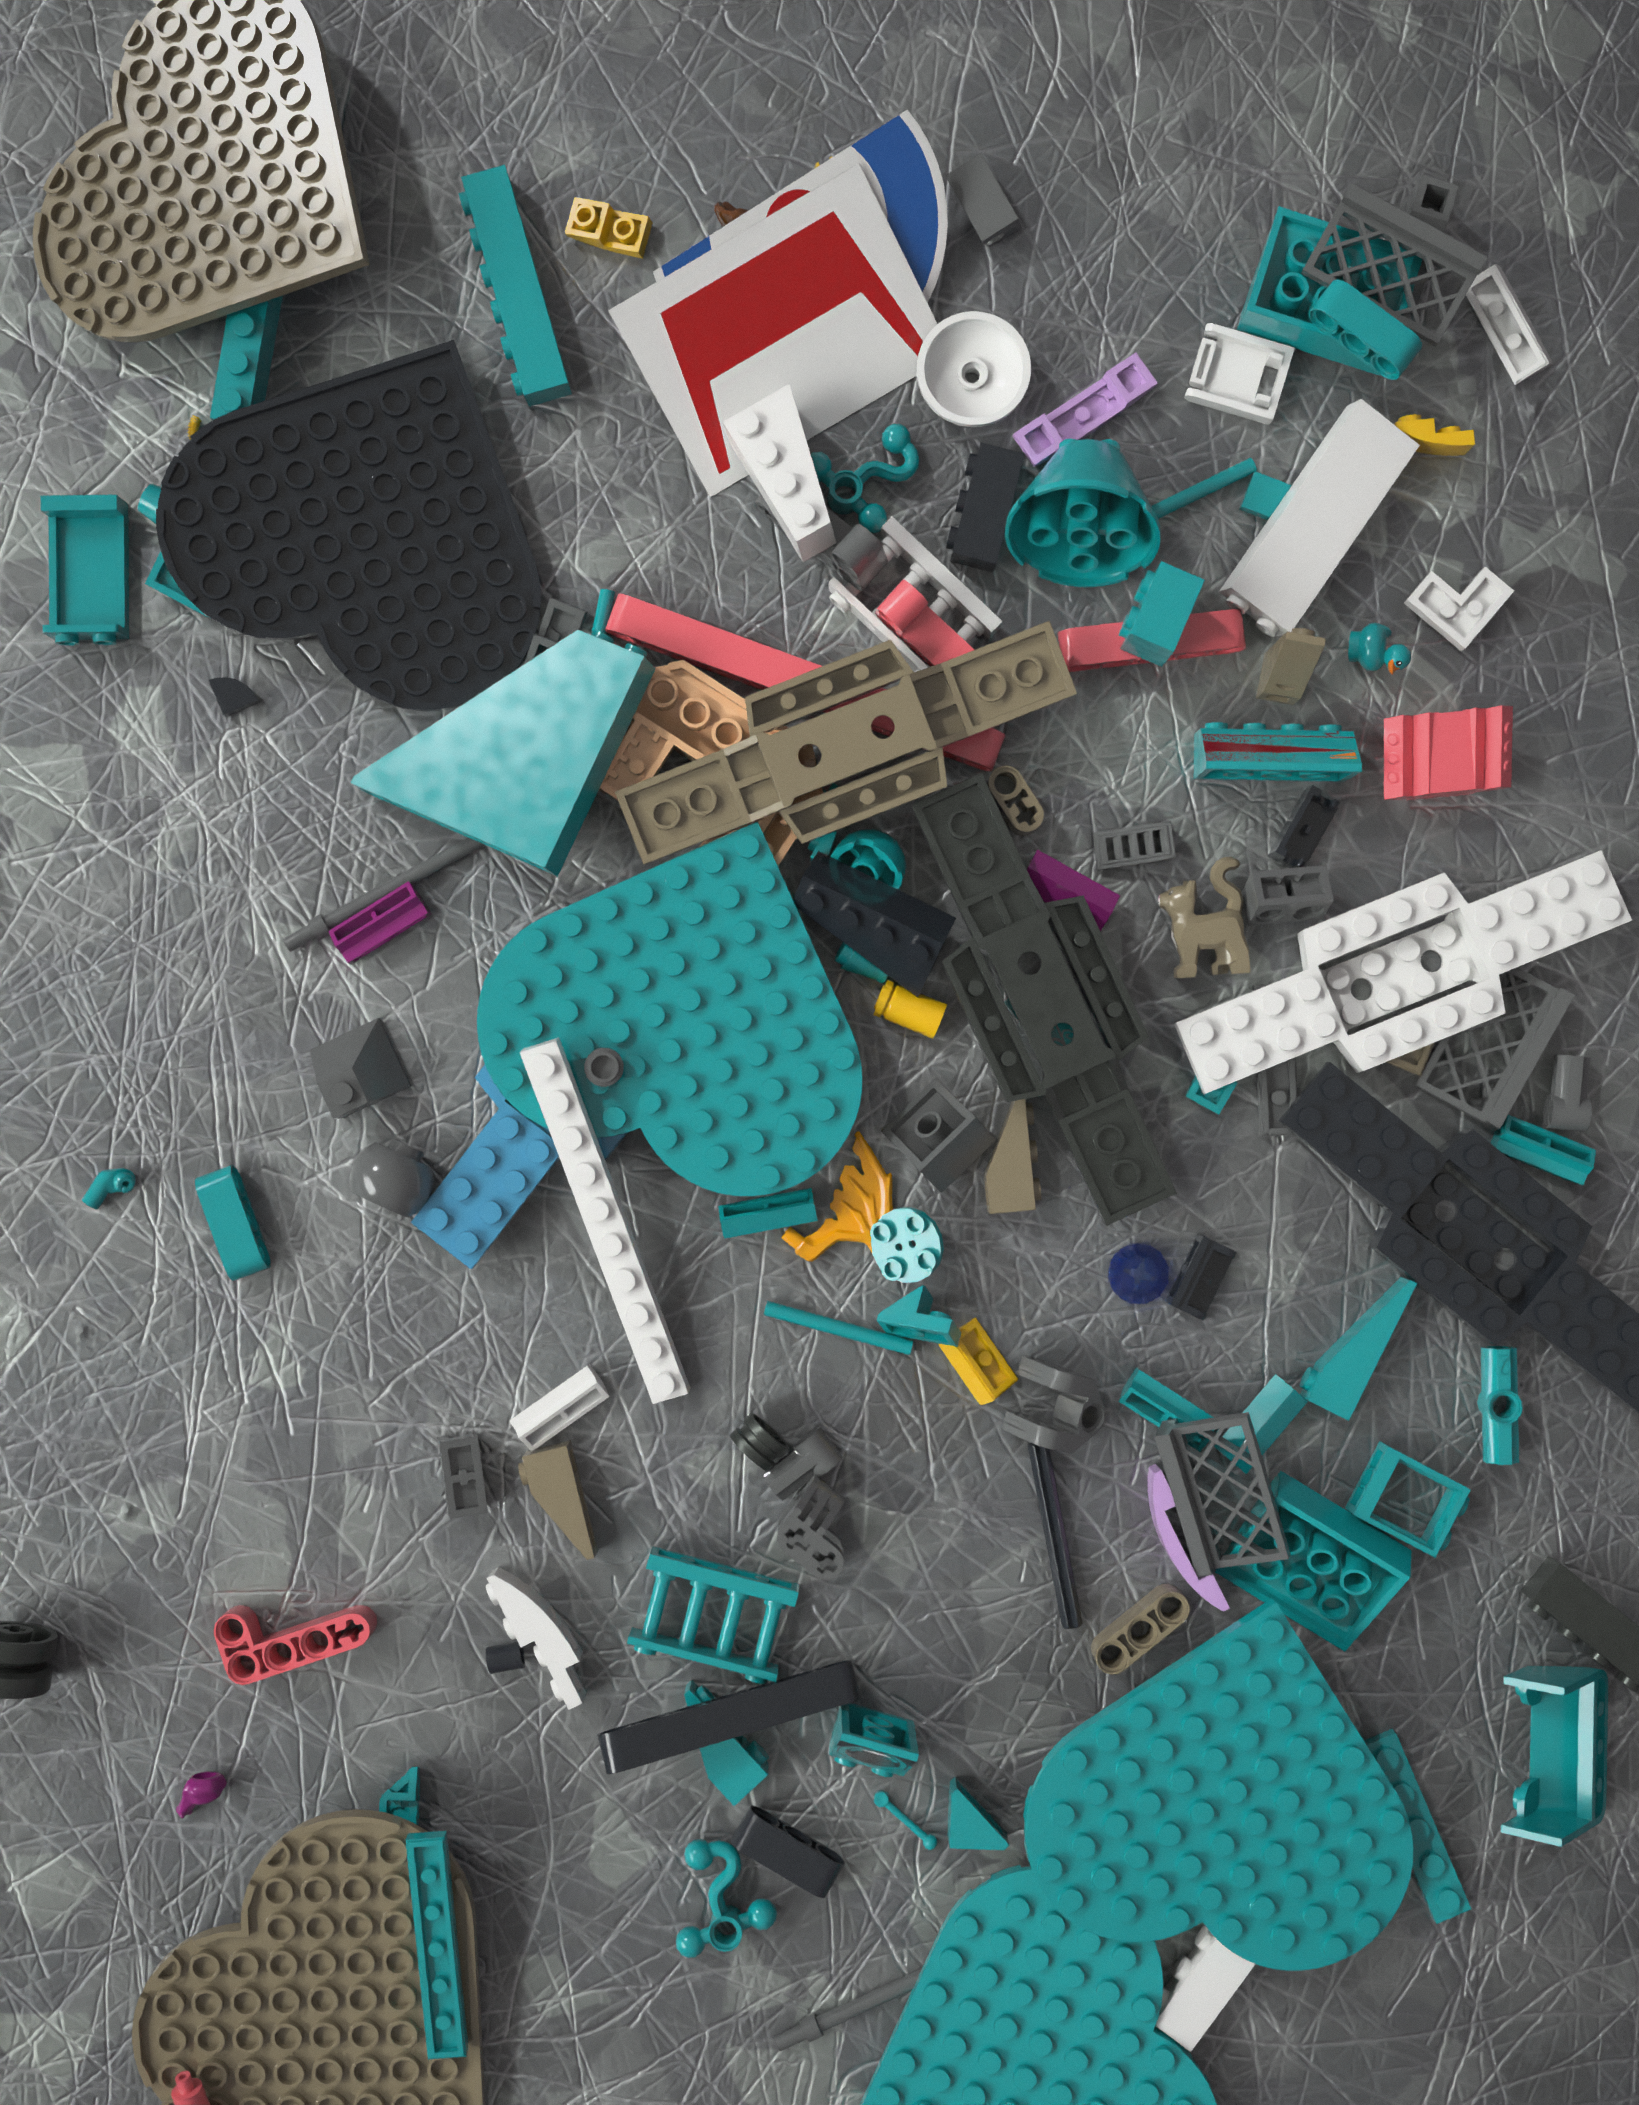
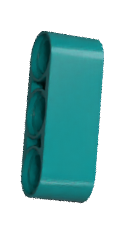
M1332 281L1309 310V318L1319 330L1387 379L1397 380L1422 349V342L1417 334L1345 281Z
M229 1165L197 1177L195 1179V1188L229 1278L232 1281H236L270 1268V1255L237 1168L234 1165Z

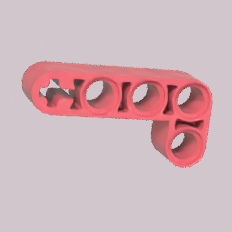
M902 580L875 611L877 617L929 666L943 663L974 650L927 606L929 603L926 598L906 580Z
M238 1605L229 1609L218 1619L214 1626V1637L229 1679L236 1684L246 1685L363 1645L375 1631L377 1617L368 1606L355 1605L263 1636L255 1612L248 1606ZM229 1619H236L242 1624L243 1634H236L231 1631L228 1623ZM352 1621L355 1625H363L361 1631L358 1628L346 1630L341 1636V1630L347 1628ZM313 1631L323 1632L328 1638V1645L320 1646L315 1643L312 1636ZM277 1643H284L289 1646L292 1652L291 1658H284L279 1655L276 1648ZM242 1655L253 1659L255 1670H248L242 1666L240 1660Z

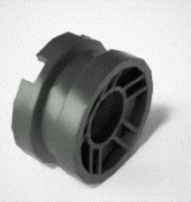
M751 1412L744 1419L745 1425L741 1429L736 1428L729 1436L750 1460L768 1472L775 1464L774 1459L778 1455L783 1456L789 1447L765 1421Z

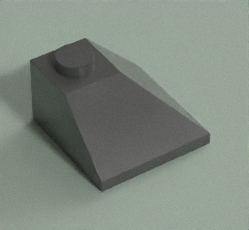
M380 1018L310 1049L317 1085L333 1119L345 1118L411 1087Z

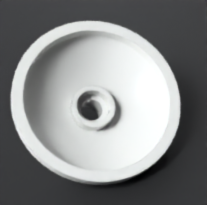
M979 311L958 313L938 323L924 339L917 359L916 373L918 386L929 407L943 419L965 427L991 425L1012 413L1024 398L1031 376L1029 351L1018 331L1002 318ZM975 373L979 380L975 383H970L966 380L965 375Z

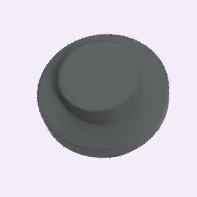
M598 1048L592 1051L586 1058L584 1070L587 1078L593 1084L607 1087L619 1081L624 1071V1064L621 1056L616 1051L610 1048Z

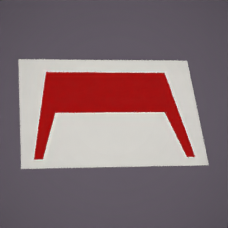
M860 163L608 310L710 497L749 475L730 444L723 424L725 420L790 384L807 441L917 376V359L921 345L929 332L937 325L934 315Z

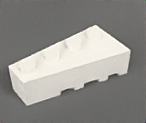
M790 384L725 420L723 424L732 448L801 560L805 562L836 544V540Z

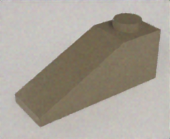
M571 1440L536 1448L532 1452L530 1450L526 1451L522 1456L523 1462L518 1464L522 1484L524 1486L529 1485L531 1495L586 1560L595 1558L598 1548Z

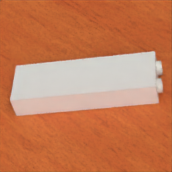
M1360 399L1346 406L1220 589L1219 593L1227 598V605L1232 609H1240L1242 614L1247 613L1257 621L1256 627L1268 636L1274 637L1276 635L1278 637L1284 635L1287 631L1292 632V629L1295 628L1420 445L1364 400Z

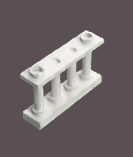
M891 516L881 527L880 535L884 539L881 544L883 545L888 562L893 557L898 558L901 555L911 565L909 567L910 573L903 580H906L914 588H917L920 583L926 584L929 582L939 591L936 594L937 599L929 607L939 617L948 609L953 610L954 608L966 617L963 620L965 625L957 634L967 643L975 635L980 637L984 634L990 639L1000 629L1002 620ZM835 577L829 581V591L832 593L829 599L838 609L844 613L849 609L882 642L891 639L914 672L931 667L928 664L926 665L910 650L911 648L883 624L875 614L878 606L871 612L856 598L860 590L856 589L849 582L843 586Z

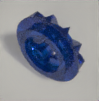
M1135 1243L1127 1245L1117 1251L1110 1261L1108 1268L1110 1286L1117 1296L1131 1304H1147L1161 1297L1162 1292L1169 1283V1266L1165 1258L1157 1249L1147 1244ZM1143 1258H1145L1143 1263L1145 1264L1144 1271L1153 1276L1154 1279H1141L1139 1285L1136 1286V1290H1134V1277L1125 1272L1124 1268L1129 1270L1131 1268L1137 1269L1139 1263H1142Z

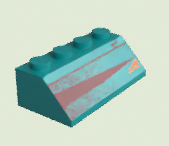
M1211 722L1206 723L1205 728H1200L1194 734V779L1345 782L1362 772V762L1354 731H1342L1341 725H1320L1319 731L1304 730V725L1284 724L1281 725V730H1266V724L1247 723L1243 724V729H1228V723Z

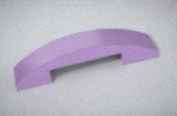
M1135 352L1108 370L1102 379L1048 415L1042 414L1015 432L1012 437L1033 467H1036L1051 459L1063 440L1070 438L1083 440L1147 394L1157 385V381Z
M1156 1464L1150 1466L1148 1471L1149 1506L1156 1532L1166 1553L1184 1579L1202 1598L1223 1612L1230 1609L1213 1573L1209 1576L1197 1577L1165 1511L1175 1507L1171 1489L1162 1470Z

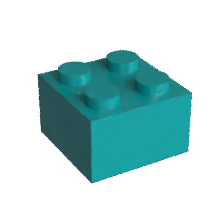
M1162 561L1155 572L1148 570L1133 599L1139 603V606H1132L1119 631L1118 636L1124 638L1120 649L1162 667L1175 651L1205 580Z

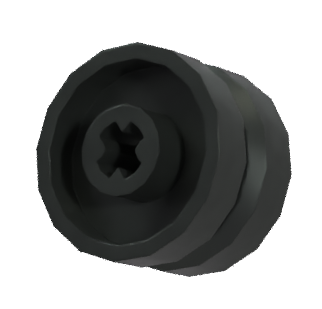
M0 1621V1699L33 1698L44 1695L50 1690L53 1669L46 1661L55 1656L58 1640L56 1631L33 1623Z

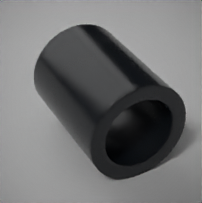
M518 1641L486 1647V1663L489 1673L494 1674L525 1668L524 1648L520 1647Z

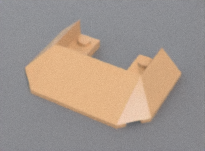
M685 660L655 667V672L599 791L603 794L607 793L618 801L615 794L616 791L656 776L673 749L689 760L694 761L749 738L745 699ZM784 726L766 734L772 735L789 727ZM812 744L803 746L798 753V759L805 767H815L817 765ZM822 787L794 798L792 805L822 794ZM777 812L757 821L777 866H779L797 837L782 815ZM749 823L747 825L741 826L719 836L703 841L699 847L708 844L716 839H719L725 835H728L734 831H737L743 827H746L752 823Z

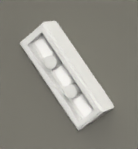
M1494 264L1477 275L1466 296L1514 384L1517 385L1553 365L1552 359L1502 268Z

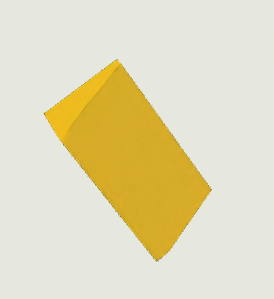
M975 1317L959 1328L961 1337L958 1347L944 1344L938 1345L977 1402L983 1405L994 1401L1019 1379Z

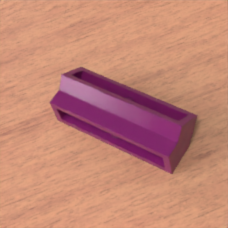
M1038 849L1026 868L1041 898L1046 903L1084 895L1100 932L1120 898L1119 894Z
M408 881L328 932L335 947L341 952L346 962L353 964L432 913L420 894Z

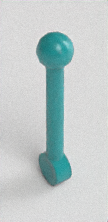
M879 1790L874 1794L876 1806L886 1807L923 1840V1846L926 1849L933 1850L938 1845L937 1838L932 1834L927 1835L891 1803L886 1791Z

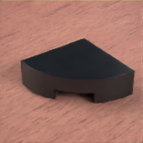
M228 677L208 680L222 714L226 717L261 702L257 694L241 681Z

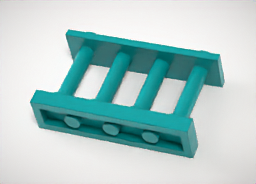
M652 1546L646 1569L653 1570V1575L656 1577L643 1630L632 1627L627 1644L634 1645V1650L642 1654L656 1655V1652H661L743 1673L747 1680L755 1683L766 1684L767 1680L776 1682L778 1665L768 1661L781 1610L786 1609L787 1605L795 1607L799 1593V1584ZM676 1577L691 1580L690 1585L693 1586L680 1639L657 1634L670 1582L674 1581ZM713 1586L726 1589L727 1594L730 1596L717 1649L694 1643L707 1591L712 1590ZM750 1596L765 1599L764 1604L767 1605L754 1658L731 1653L744 1601L748 1600Z

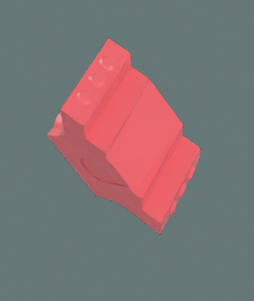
M1501 705L1486 709L1472 708L1445 713L1428 712L1414 716L1400 715L1384 719V800L1407 799L1408 801L1469 795L1476 792L1510 788L1512 780L1513 706Z

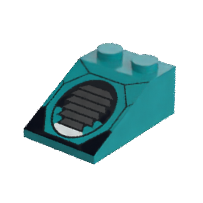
M852 1703L839 1706L829 1742V1756L835 1757L834 1760L844 1766L856 1767L858 1763L872 1767V1772L883 1777H893L894 1774L904 1776L917 1762L919 1756L914 1721Z

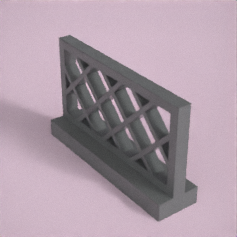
M1351 182L1301 274L1325 287H1328L1332 281L1342 277L1345 282L1352 286L1350 275L1369 269L1374 289L1362 294L1411 329L1420 339L1436 347L1488 256ZM1341 216L1357 223L1359 237L1340 242L1336 225ZM1366 229L1372 231V233L1367 234ZM1331 236L1333 244L1325 247L1327 241ZM1380 237L1390 241L1394 255L1374 260L1369 241ZM1362 243L1367 263L1347 268L1342 249ZM1400 247L1407 251L1401 252ZM1336 251L1341 271L1326 274L1315 268L1314 265L1320 255ZM1416 255L1424 260L1428 273L1408 279L1403 259ZM1396 261L1401 281L1381 287L1376 267ZM1434 266L1440 268V270L1435 271ZM1451 274L1464 281L1458 293L1442 297L1437 277ZM1430 280L1435 300L1415 305L1410 285ZM1403 288L1408 308L1399 311L1388 308L1383 293ZM1377 296L1378 302L1370 297ZM1452 302L1446 312L1444 304ZM1437 306L1441 323L1435 333L1421 326L1418 311ZM1410 314L1412 320L1405 317V315Z
M1517 967L1506 972L1510 987L1502 989V994L1513 993L1518 1013L1500 1018L1496 1017L1454 1034L1468 1033L1473 1050L1471 1054L1452 1058L1448 1042L1454 1035L1441 1039L1426 1064L1422 1075L1415 1084L1419 1089L1481 1121V1124L1494 1131L1501 1128L1575 994L1563 988L1557 989ZM1514 977L1525 983L1516 985ZM1532 986L1546 993L1539 1007L1524 1011L1518 990ZM1536 1013L1530 1024H1528L1526 1015ZM1520 1017L1525 1032L1521 1040L1506 1044L1499 1023ZM1494 1025L1500 1046L1479 1051L1473 1030ZM1517 1046L1510 1058L1507 1048ZM1502 1050L1506 1063L1505 1069L1500 1074L1487 1077L1481 1056ZM1444 1051L1447 1060L1438 1062L1441 1054ZM1475 1058L1481 1079L1460 1084L1454 1063ZM1449 1065L1455 1086L1440 1090L1426 1081L1433 1069ZM1498 1079L1491 1091L1489 1081ZM1483 1083L1488 1099L1481 1111L1466 1103L1463 1088ZM1456 1090L1459 1099L1448 1094V1092Z
M1249 1412L1178 1423L1177 1419L1162 1421L1155 1435V1440L1197 1577L1212 1575L1216 1568L1289 1559L1291 1553ZM1242 1425L1245 1441L1240 1448L1220 1436L1225 1428ZM1198 1432L1211 1441L1202 1454L1188 1445L1185 1434ZM1215 1443L1235 1455L1227 1468L1207 1457ZM1247 1446H1248V1449H1249V1453H1247L1246 1451H1244ZM1239 1458L1255 1469L1256 1475L1251 1483L1231 1472ZM1193 1459L1197 1460L1196 1465H1194ZM1202 1464L1221 1475L1214 1488L1209 1487L1198 1479L1197 1471ZM1225 1479L1245 1490L1238 1503L1233 1502L1218 1492ZM1257 1482L1259 1483L1260 1489L1255 1487ZM1203 1493L1208 1496L1206 1500L1204 1499ZM1249 1494L1265 1503L1266 1511L1261 1518L1241 1507ZM1212 1499L1232 1511L1224 1524L1209 1515L1207 1507ZM1236 1514L1255 1525L1248 1538L1228 1527ZM1268 1517L1270 1520V1524L1266 1522ZM1261 1529L1275 1538L1278 1548L1265 1550L1252 1541ZM1223 1534L1242 1546L1237 1554L1221 1555L1218 1541Z

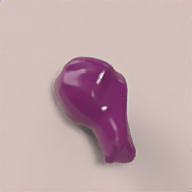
M209 1771L194 1774L183 1788L182 1799L176 1807L178 1815L184 1818L186 1815H191L197 1805H205L219 1798L227 1785L223 1774Z

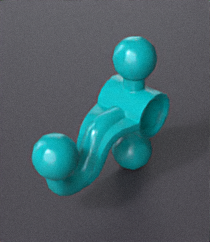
M891 424L886 427L881 438L886 451L892 454L901 453L904 456V464L899 467L874 460L864 463L855 472L842 470L835 473L832 471L831 460L826 454L822 452L811 453L818 481L823 482L829 488L827 500L830 508L842 515L855 512L858 515L859 524L867 528L871 533L880 532L888 517L883 506L877 503L868 504L861 497L863 484L872 476L892 482L906 481L915 474L919 467L920 458L918 450L911 442V435L907 427L902 424ZM846 486L851 488L855 495L849 499H843L836 494L835 490Z
M696 1839L685 1848V1861L694 1870H705L712 1864L714 1857L720 1856L726 1860V1868L714 1879L709 1887L708 1899L713 1913L710 1926L703 1929L695 1926H686L677 1934L676 1948L681 1955L687 1958L697 1957L705 1949V1945L709 1943L719 1951H732L740 1944L743 1930L750 1927L758 1930H767L776 1922L777 1909L771 1901L765 1898L752 1902L748 1907V1911L741 1913L735 1906L725 1904L723 1893L736 1880L742 1866L740 1854L729 1842L721 1840L707 1842L703 1839ZM723 1921L731 1922L735 1926L736 1931L730 1935L722 1934L717 1929V1924Z

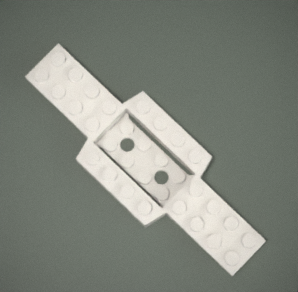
M1602 850L1470 904L1467 903L1448 876L1442 873L1300 931L1297 936L1303 967L1302 972L1176 1022L1174 1025L1203 1094L1332 1042L1355 1072L1359 1073L1505 1014L1499 974L1630 922L1632 919ZM1446 914L1444 921L1325 970H1321L1318 967ZM1425 951H1435L1441 957V967L1436 972L1426 971L1422 967L1421 956ZM1356 979H1364L1371 985L1372 992L1367 1000H1357L1351 994V984ZM1471 981L1477 983L1349 1036L1347 1034L1351 1028L1464 982Z

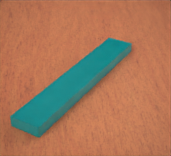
M447 1831L408 1833L406 1837V1850L428 2060L467 2057L469 2048Z

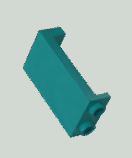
M118 495L40 496L41 511L48 516L49 625H43V634L55 640V644L64 646L79 645V640H93V643L98 645H116L117 639H129L128 504Z

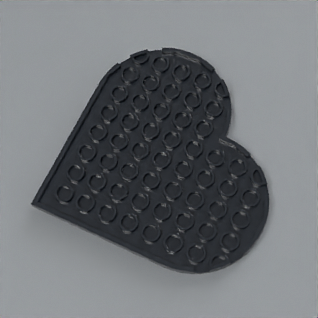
M454 340L222 415L196 431L191 436V440L170 462L161 482L162 488L158 500V509L156 508V530L163 559L174 581L190 602L210 619L227 629L246 636L267 640H292L317 634L331 661L352 684L379 701L415 711H443L458 708L517 670L526 657L533 636L536 634L540 617L541 587L539 574Z

